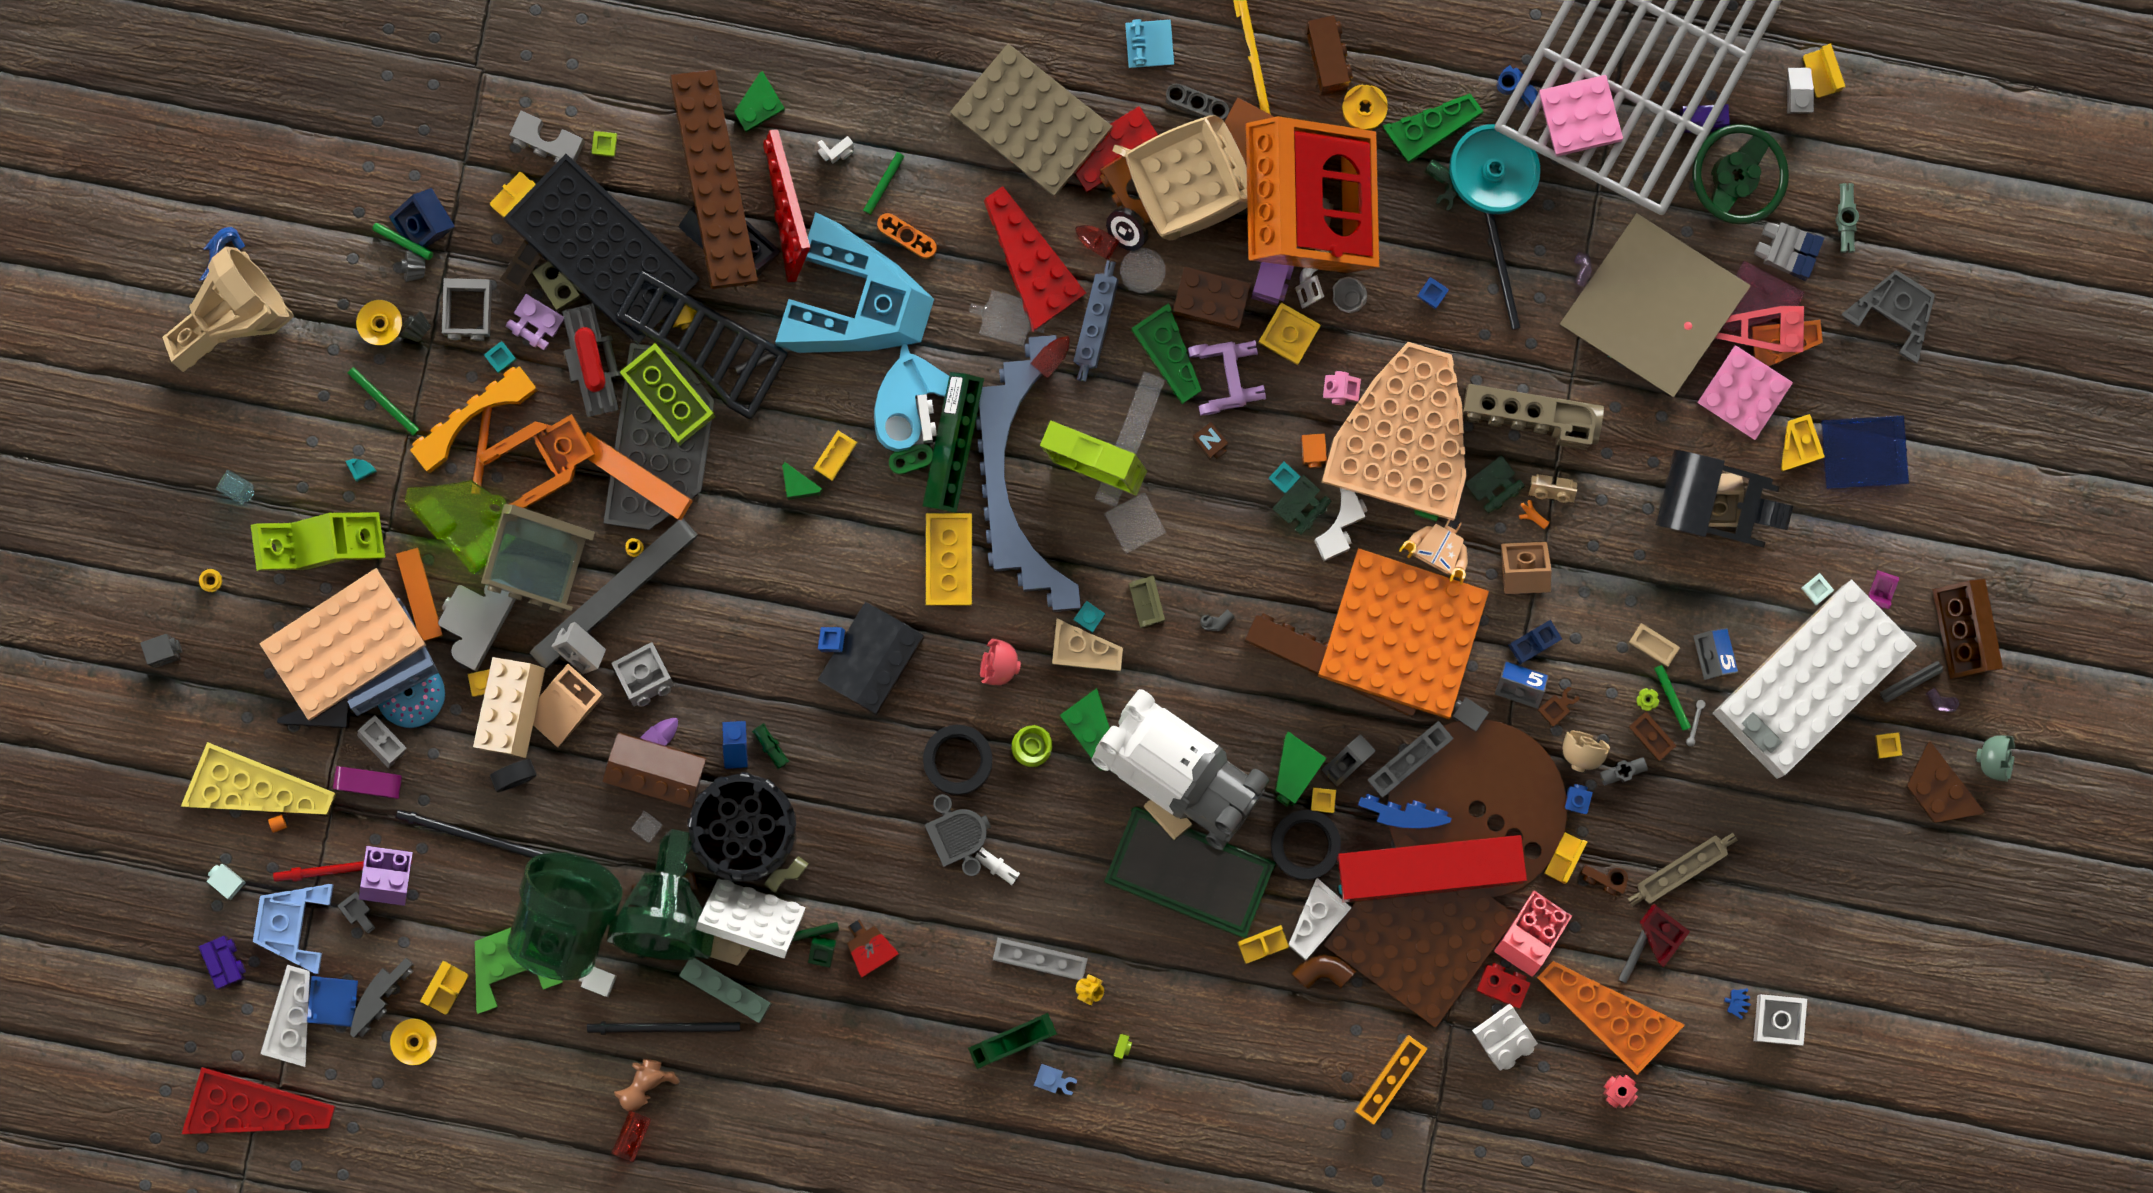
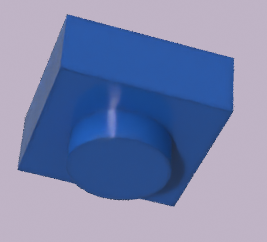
M1430 277L1417 297L1436 309L1449 289Z
M821 627L818 650L821 652H842L845 630L842 627Z

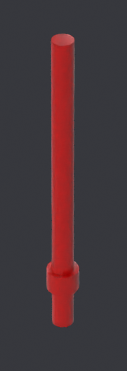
M364 861L306 869L296 867L291 868L290 871L273 873L274 882L293 880L295 882L302 881L303 878L363 871Z

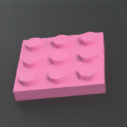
M1606 75L1539 90L1556 157L1623 141Z
M1735 345L1697 403L1756 440L1793 382Z

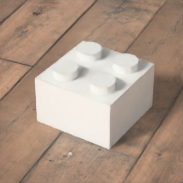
M1757 995L1754 1041L1802 1046L1804 1044L1807 999Z

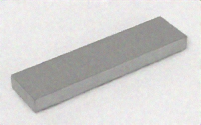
M1002 938L997 939L993 956L994 961L1075 980H1080L1084 977L1088 958Z

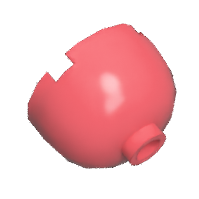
M991 639L987 646L991 647L989 653L984 652L982 657L980 677L985 679L981 682L989 685H1004L1013 678L1014 674L1017 675L1019 673L1021 662L1018 661V656L1013 646L1001 640Z

